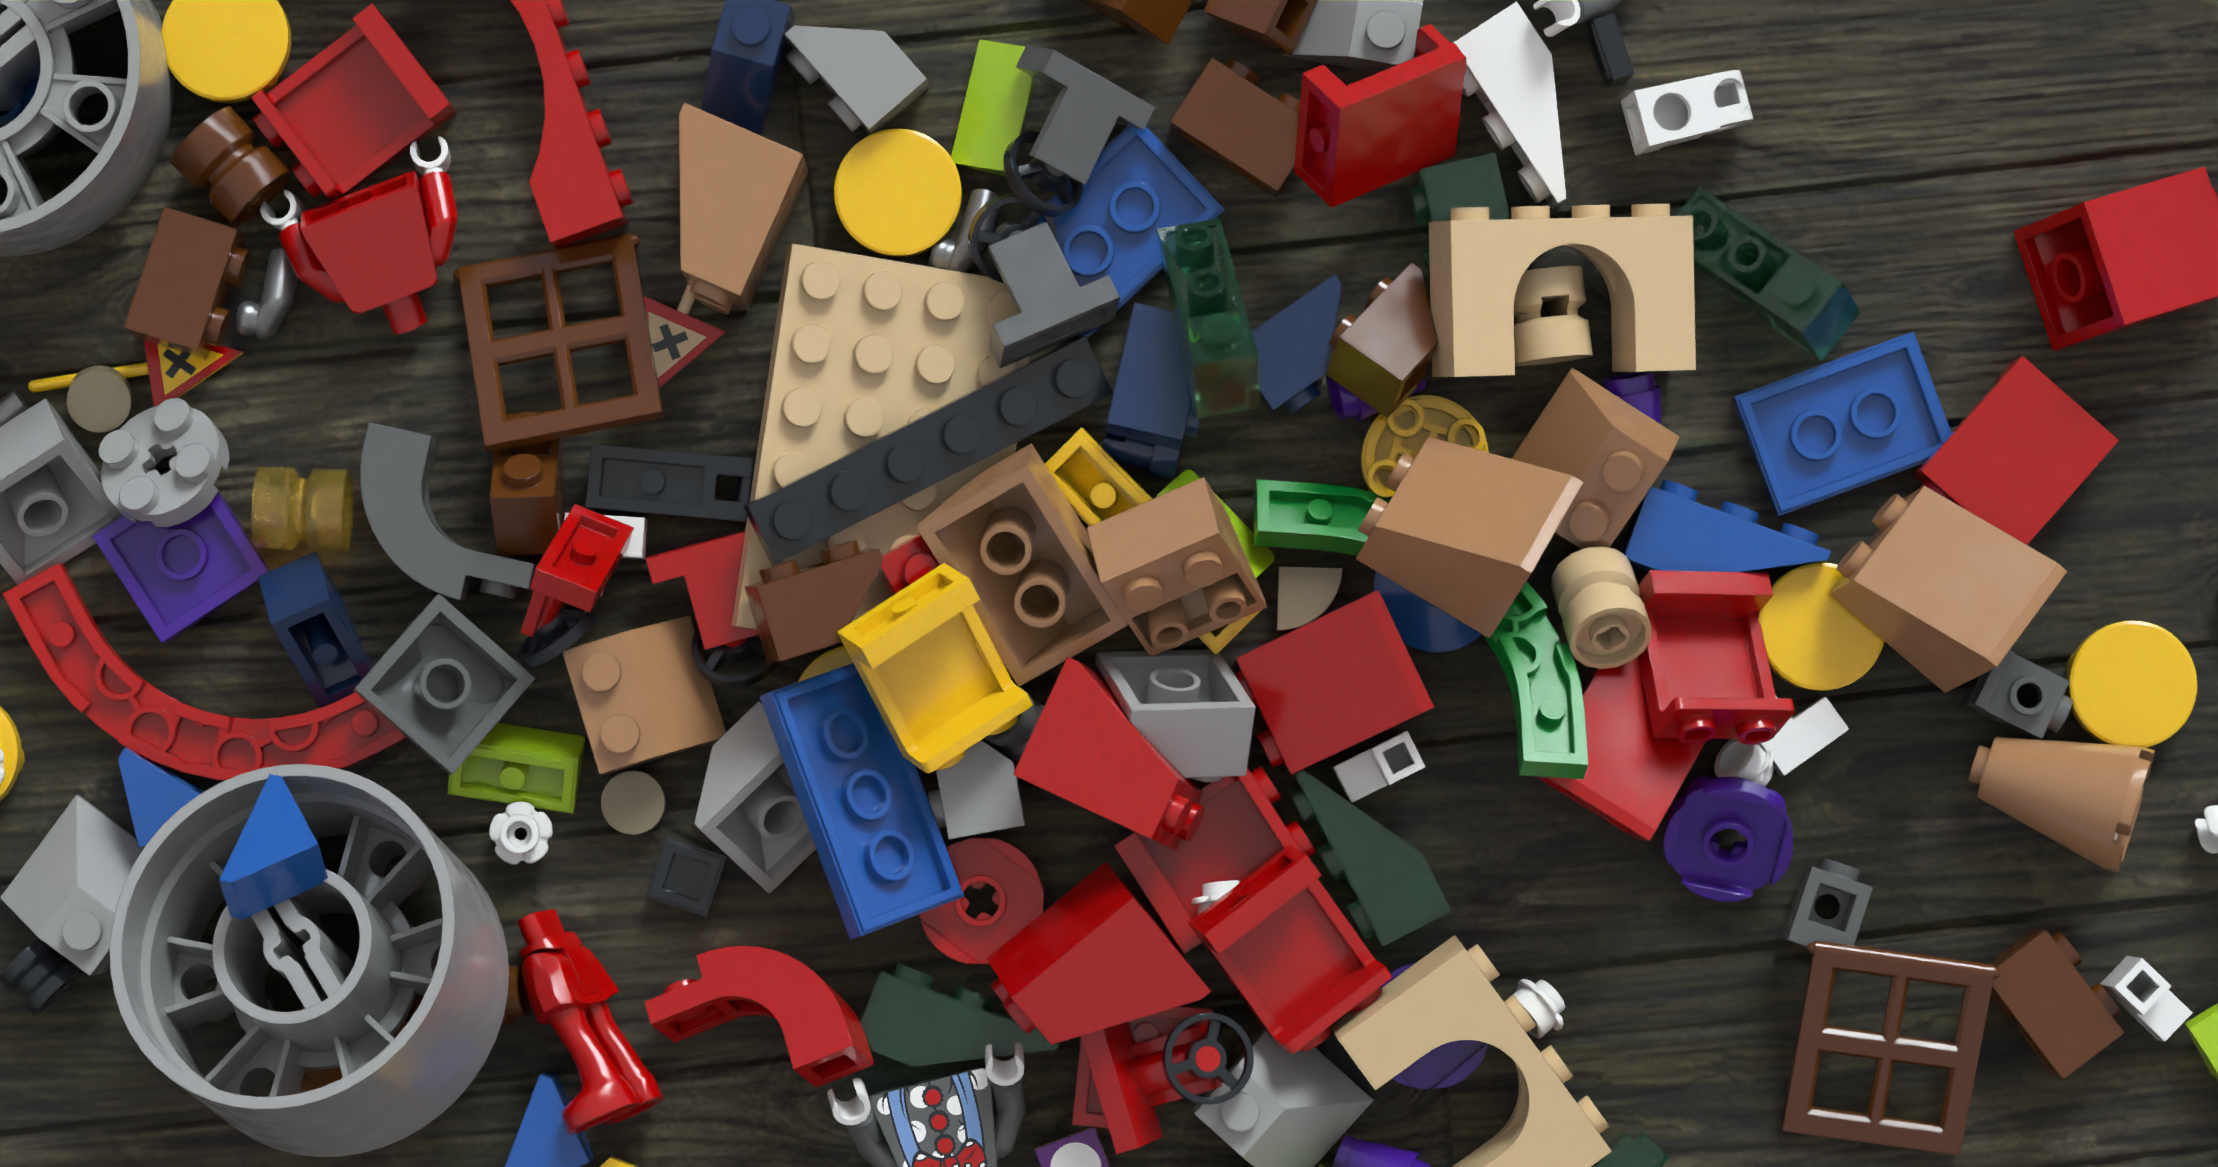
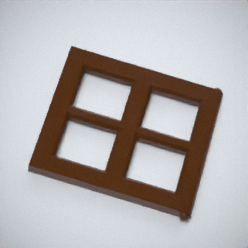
M630 233L462 266L453 272V278L460 282L484 445L487 452L664 418L636 247L641 242L639 236ZM612 263L621 315L566 326L558 274ZM541 277L549 329L495 340L487 288ZM625 342L634 394L579 405L571 352ZM554 356L562 408L507 419L499 366Z
M1818 940L1809 943L1807 950L1812 956L1782 1117V1131L1960 1156L1993 981L2000 976L1999 968L1992 964ZM1836 970L1892 977L1882 1032L1826 1025ZM1909 980L1965 987L1954 1042L1899 1035ZM1821 1052L1876 1059L1866 1114L1812 1106ZM1894 1062L1949 1069L1939 1124L1884 1116Z

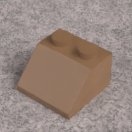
M1571 368L1511 459L1569 474L1583 481L1555 533L1580 549L1598 546L1610 548L1668 463L1680 436L1576 369Z
M691 615L621 632L562 652L599 774L608 775L719 740L727 732L713 685L700 674L693 659L691 646L696 630ZM700 647V658L703 661V663L706 664L702 653V649Z

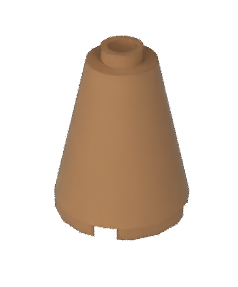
M1995 737L1991 748L1979 745L1970 772L1969 782L1980 785L1977 798L2099 867L2118 874L2143 798V785L2145 778H2149L2155 750L2139 746Z

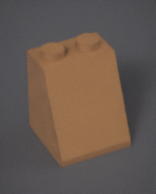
M684 103L679 113L681 272L688 285L691 286L690 292L695 294L694 300L725 314L730 313L733 305L748 311L809 174L802 153Z
M1428 437L1416 458L1411 457L1405 452L1403 453L1384 485L1395 492L1389 503L1377 497L1358 528V531L1368 536V539L1356 560L1490 638L1534 570L1583 481L1562 472Z
M1923 486L1904 498L1898 494L1893 495L1880 508L1872 520V523L1878 528L1867 544L1862 540L1859 541L1842 558L1836 570L1843 576L1829 594L1946 693L1996 668L2067 573V570L2047 556Z

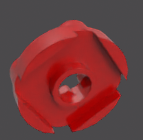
M972 837L949 845L946 848L963 894L969 885L978 890L984 887L986 883L992 885L996 889L992 900L999 906L997 912L993 916L982 912L975 919L966 913L970 902L964 896L920 913L919 916L926 936L943 954L965 964H989L987 961L988 957L1043 913L1044 888L1036 867L1021 850L999 839Z

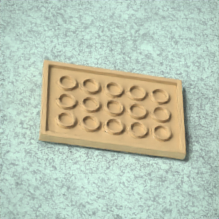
M798 244L787 245L750 502L1027 364L1029 356L1000 369L989 348L993 324L1019 314L1005 284L987 276ZM1017 443L781 562L796 559L799 569L823 562L820 554L821 550L853 540H857L860 550L879 548L881 555L919 534L917 525L977 474L1015 453ZM748 516L731 626L757 630L745 586L761 582L759 570L774 564L770 563ZM878 572L852 622L891 597Z

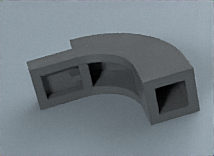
M369 422L360 463L361 495L371 529L379 544L393 562L412 579L428 589L464 602H468L473 578L481 579L479 592L517 600L519 588L534 591L529 588L537 567L536 564L466 549L454 542L439 526L430 503V481L439 440L430 435Z

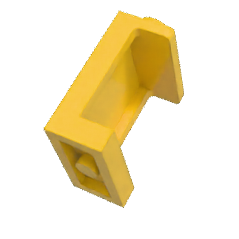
M945 563L939 565L837 631L901 754L925 773L943 770L955 765L964 757L965 750L988 735H997L1008 730L1017 722L1018 715L1033 705L1027 692L1017 687L1011 680L973 606L980 598L970 578Z

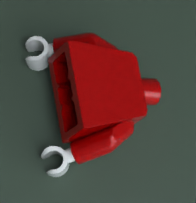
M438 136L441 154L432 162L420 159L416 141L410 146V155L414 166L423 175L420 181L415 170L309 210L305 209L303 202L290 191L284 190V194L290 202V210L287 215L276 219L275 212L266 202H263L260 208L261 216L264 220L281 231L278 237L299 280L333 303L346 302L354 314L363 313L382 306L393 334L412 331L428 321L417 292L438 283V267L442 266L451 257L458 212L451 176L446 173L451 164V155L445 139Z

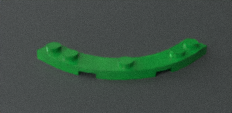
M1256 479L1253 492L1254 546L1321 550L1358 556L1368 539V536L1358 531V528L1379 496L1371 491L1353 487ZM1381 496L1379 498L1389 503L1392 497L1383 498ZM1526 581L1492 636L1488 638L1483 635L1501 664L1513 698L1519 775L1584 779L1588 767L1585 708L1579 674L1568 644L1562 645L1558 634L1545 615L1547 611L1546 604Z

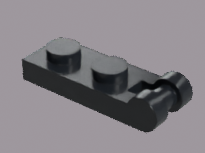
M591 444L585 507L588 509L746 524L747 514L743 506L750 502L756 459ZM719 476L737 478L735 502L716 500Z

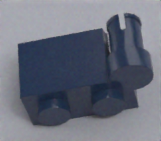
M1134 302L1102 448L1116 462L1150 469L1149 476L1174 480L1183 437L1196 439L1204 402L1192 399L1196 377L1209 379L1217 342L1205 339L1209 319Z

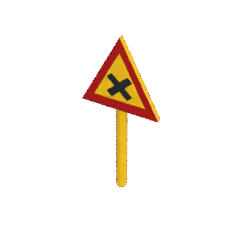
M144 340L147 362L112 368L119 371L125 378L149 375L153 406L155 407L167 399L181 397L242 355L243 352L222 345L220 347L211 345L206 360ZM78 373L32 380L28 384V389L36 393L67 388Z

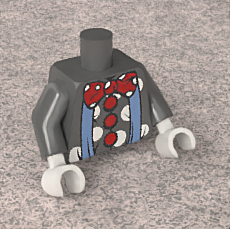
M1015 1042V1056L1010 1060L1000 1061L993 1056L992 1044H988L985 1048V1065L872 1093L869 1097L864 1082L860 1078L852 1079L857 1092L855 1098L850 1101H840L836 1099L833 1089H830L827 1092L829 1103L835 1119L845 1125L859 1154L873 1167H999L998 1160L1005 1158L1013 1152L1026 1113L1022 1077L1024 1074V1049L1020 1042Z

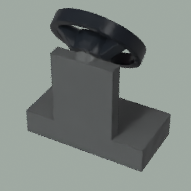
M1027 44L1016 68L1059 91V94L1041 131L1025 132L1008 145L1004 154V171L1013 192L1028 208L1043 216L1058 217L1067 213L1080 201L1083 184H1086L1115 123L1144 130L1155 107L1054 49ZM1022 143H1034L1029 154L1033 158L1028 164L1017 167L1016 155L1019 145ZM1022 179H1032L1042 190L1054 191L1064 205H1052L1042 201L1028 189Z
M1015 193L997 196L984 204L974 216L968 232V249L973 262L988 277L1005 284L1019 311V314L995 323L992 327L989 348L1000 369L1114 320L1120 296L1109 275L1082 287L1079 286L1057 243L1056 226L1052 217L1043 216L1030 209L1021 221H1006L998 227L996 232L980 230L987 216L998 207L1008 203H1023ZM1040 216H1042L1044 223L1037 225ZM978 241L992 244L988 246V252L999 273L990 270L982 261L978 250Z

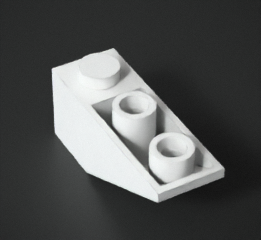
M1516 1L1454 42L1466 56V74L1464 76L1462 93L1466 97L1476 93L1489 113L1482 118L1488 133L1501 150L1511 146L1524 167L1517 171L1523 186L1536 203L1546 199L1552 210H1554L1566 199L1552 54Z

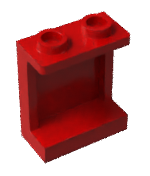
M373 3L352 18L356 26L267 93L260 90L251 97L261 110L259 114L252 118L275 148H278L285 142L300 162L292 167L291 170L314 199L323 192L332 201L352 194L408 151L414 141L418 143L457 113L453 105Z
M1429 24L1417 30L1415 56L1413 59L1346 86L1324 64L1302 73L1294 173L1332 208L1455 156L1458 125L1461 119L1460 108L1463 82L1466 74V56L1456 44L1449 42L1438 30Z
M2021 356L2008 364L1995 379L1997 381L1995 385L1925 463L1921 464L1912 475L1923 484L1921 487L1926 486L2028 545L2119 440L2024 356Z
M1650 570L1639 584V597L1645 605L1652 626L1651 641L1644 652L1638 656L1653 737L1678 738L1680 742L1685 744H1698L1710 739H1738L1742 744L1755 745L1773 739L1793 716L1795 709L1792 699L1776 698L1762 628L1758 621L1759 612L1773 596L1769 573Z
M1261 766L1252 772L1247 768L1246 776L1223 777L1221 780L1211 782L1201 789L1203 794L1198 803L1204 806L1201 822L1189 841L1181 840L1177 851L1137 832L1132 833L1114 845L1184 954L1202 943L1188 924L1198 915L1197 906L1191 905V899L1202 896L1201 884L1239 880L1241 882L1288 845L1305 853L1308 857L1316 853L1315 848L1298 822L1294 820L1285 826L1273 808L1272 804L1280 800L1281 796Z
M1288 845L1188 922V924L1272 1041L1291 1055L1298 1050L1305 1052L1315 1048L1330 1035L1332 1030L1330 1026L1349 1011L1358 1012L1371 1005L1381 995V986L1390 980L1392 975L1384 964L1373 957L1318 880L1322 875L1308 855Z

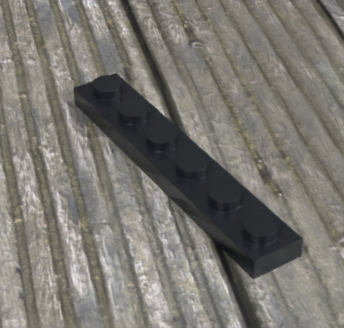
M1079 337L744 505L743 508L770 563L777 564L1112 395L1113 392L1087 337Z

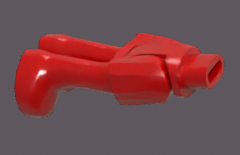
M556 909L535 912L519 919L517 924L527 945L519 951L524 960L521 973L531 1007L537 1021L540 1024H550L565 1045L576 1066L581 1083L580 1092L562 1110V1121L568 1135L583 1132L604 1122L606 1125L619 1123L660 1103L664 1097L655 1077L643 1064L612 1017L607 1000L620 991L600 961L588 948L580 945L582 941L574 931L565 932Z

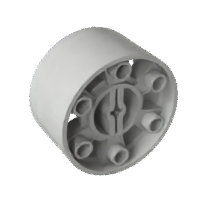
M0 0V112L13 108L14 105L22 100L27 85L39 76L37 88L29 104L14 120L0 128V177L4 178L8 189L7 197L3 204L0 205V257L32 255L57 249L97 230L131 201L155 167L165 145L171 124L175 77L167 66L166 51L161 34L162 21L151 0ZM121 11L128 48L127 79L77 75V68L68 35L115 12ZM96 93L105 94L108 100V111L104 119L95 125H83L79 117V109L84 99ZM63 129L97 152L98 155L71 185L44 203L23 157H28L43 149Z
M293 764L257 769L215 785L180 808L156 832L135 861L121 891L111 930L110 972L114 994L121 1016L141 1051L161 1072L234 1128L255 1141L274 1149L297 1155L340 1157L361 1154L395 1143L425 1127L461 1096L480 1071L496 1041L508 997L509 963L504 931L490 897L476 876L403 801L389 790L367 778L329 766ZM269 774L282 776L315 839L349 834L338 874L326 869L328 878L323 881L325 883L243 920L231 917L226 906L217 923L213 944L200 942L209 921L225 900L219 879ZM404 856L384 878L385 869L389 862L396 857ZM434 869L442 901V918L412 928L398 906L406 898L420 891L426 882L427 875ZM331 913H345L356 916L360 935L356 961L332 940L318 916ZM269 964L290 982L305 1009L293 1012L270 1010L265 988ZM217 978L215 991L197 997L200 987L206 981ZM416 995H423L424 997L407 1025L394 1038L393 1035L408 1016ZM235 1012L246 1034L205 1077L193 1049L189 1028L208 1021L225 1019ZM340 1067L342 1079L321 1088L300 1093L305 1069L319 1070ZM273 1081L270 1096L257 1097L261 1088Z

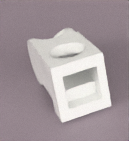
M1740 70L1725 71L1635 90L1621 100L1635 156L1657 151L1666 146L1698 139L1702 135L1724 131L1753 121Z

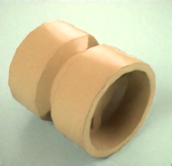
M1582 266L1526 270L1522 275L1514 299L1515 367L1560 363L1584 359L1593 355L1589 320L1578 315V308L1586 302ZM1542 304H1547L1548 311L1552 316L1541 318L1540 310Z
M1598 546L1574 552L1558 564L1552 574L1551 589L1558 611L1563 619V628L1574 658L1585 666L1605 669L1631 662L1643 653L1651 641L1652 626L1645 605L1639 597V586L1628 557L1617 549Z

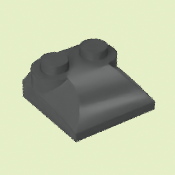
M437 594L407 626L405 631L353 691L443 770L452 775L535 678L445 598Z

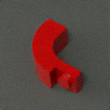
M733 946L698 954L696 956L702 975L701 979L677 981L667 986L663 991L664 994L645 1001L650 1024L673 1043L739 1017L759 1015L776 1019L782 1029L793 1070L815 1088L874 1065L863 1027L855 1012L842 996L802 962L772 949L754 946Z

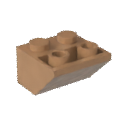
M1204 477L1087 527L1100 583L1150 657L1178 647L1189 640L1267 608L1263 593L1232 522Z

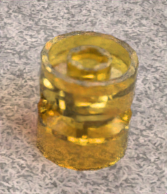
M259 466L254 479L251 512L252 535L255 548L293 550L300 540H304L311 551L347 552L352 537L354 516V488L351 471L346 469L313 468L307 478H300L295 468Z

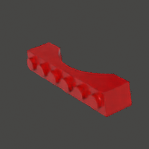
M510 0L519 11L532 38L543 77L545 119L540 152L529 184L550 243L555 248L564 247L629 224L623 208L634 204L622 169L610 171L602 148L612 145V140L600 108L589 112L581 88L591 85V81L579 49L567 52L560 28L569 26L570 22L562 0Z

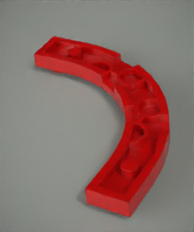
M58 563L2 593L32 650L49 677L71 704L81 713L86 714L97 726L116 738L123 746L154 762L181 772L226 781L243 773L279 765L310 764L344 769L384 752L407 739L406 736L355 692L334 703L312 711L267 719L237 718L211 713L169 696L137 674L108 643L90 614L64 564Z

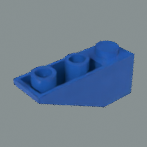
M1664 479L1659 489L1651 486L1636 508L1621 553L1628 557L1631 566L1648 572L1650 570L1756 572L1820 563L1828 560L1831 553L1830 550L1816 545L1819 535L1787 523L1782 524L1780 532L1756 524L1759 513L1726 501L1722 502L1720 510L1696 502L1698 491Z

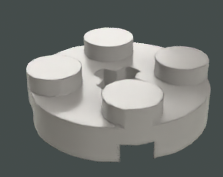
M180 398L167 399L160 405L137 414L119 430L107 434L99 447V456L103 460L101 482L107 498L128 520L138 523L137 520L151 521L155 527H170L183 523L205 509L219 491L213 484L220 474L221 466L227 472L229 464V449L223 434L208 416L190 407ZM170 455H176L169 461L171 470L166 474L160 475L157 470H154L160 460Z

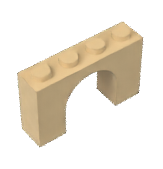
M1670 204L1631 205L1632 217H1610V205L1571 206L1572 218L1551 219L1550 206L1511 207V219L1489 220V207L1450 208L1451 221L1429 222L1430 305L1438 341L1432 357V377L1515 375L1514 299L1517 286L1525 270L1537 257L1558 246L1575 250L1585 256L1595 265L1604 278L1611 302L1612 372L1696 370L1693 216H1670Z
M1454 935L1383 986L1381 995L1371 1005L1358 1012L1349 1011L1331 1025L1337 1039L1374 1090L1380 1088L1434 1048L1453 1041L1475 1040L1485 1042L1499 1048L1513 1059L1518 1073L1519 1091L1517 1103L1510 1119L1494 1137L1452 1167H1591L1612 1152L1600 1135L1610 1126L1588 1096L1576 1102L1564 1086V1083L1572 1078L1573 1075L1553 1047L1550 1045L1540 1052L1527 1035L1537 1025L1515 995H1512L1505 1001L1498 995L1490 982L1500 976V974L1478 944L1467 951L1456 935Z

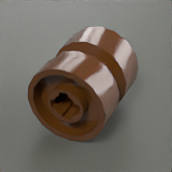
M228 106L212 114L197 126L174 151L170 163L195 189L209 187V203L230 227L236 228L258 214L263 202L269 204L289 182L292 172L267 146L253 147L256 133Z

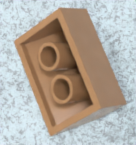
M1032 443L977 474L917 525V530L939 564L945 563L970 578L980 598L973 606L999 657L1018 687L1066 661L1067 657H1073L1128 626V623L1100 583L1088 531Z

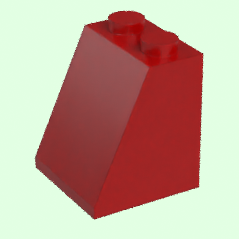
M2205 166L2080 203L2013 231L2053 351L2218 298V196L2211 186Z
M1379 590L1234 660L1239 669V672L1234 675L1257 707L1267 728L1256 734L1272 768L1284 764L1289 775L1434 708Z
M1067 657L1013 775L1177 851L1181 840L1189 841L1201 822L1204 806L1198 803L1203 791L1192 778H1184L1129 721L1101 674Z
M1636 657L1633 661L1618 667L1593 668L1582 685L1588 751V767L1584 779L1535 777L1632 838L1650 841L1705 742L1685 744L1680 742L1678 738L1653 737L1639 660Z
M1106 861L987 958V961L998 976V979L990 986L1004 1003L1003 1006L1027 1035L1037 1027L1051 1045L1199 1001L1211 992L1180 950Z

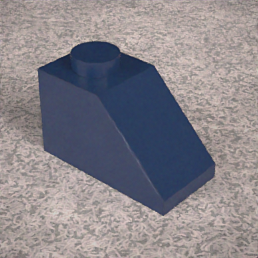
M725 0L711 50L701 110L762 136L788 44L785 33L792 28L795 19L791 5L775 0Z
M1335 274L1229 347L1228 353L1271 415L1284 406L1291 416L1322 394L1315 384L1324 379L1327 372L1331 349L1329 341L1334 333L1342 284Z
M317 551L258 576L270 624L319 708L354 693L353 689L373 667L344 600Z

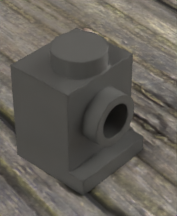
M2011 650L2008 651L1996 668L1978 677L1965 706L2031 739H2042L2046 729L2057 733L2065 722L2073 704V699L2064 695L2070 681L2014 654L2015 652ZM2025 683L2032 685L2038 693L2037 702L2031 708L2021 706L2017 700V691Z
M1824 858L1820 869L1805 866L1780 939L1807 947L1809 943L1815 940L1854 945L1873 887L1857 882L1861 870ZM1823 894L1831 895L1837 905L1834 915L1827 919L1819 917L1815 911V902Z

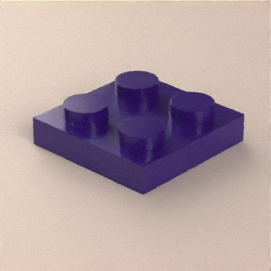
M219 491L205 509L183 523L170 527H155L151 521L137 520L138 523H135L122 516L92 536L161 643L165 644L258 584V576L271 571Z

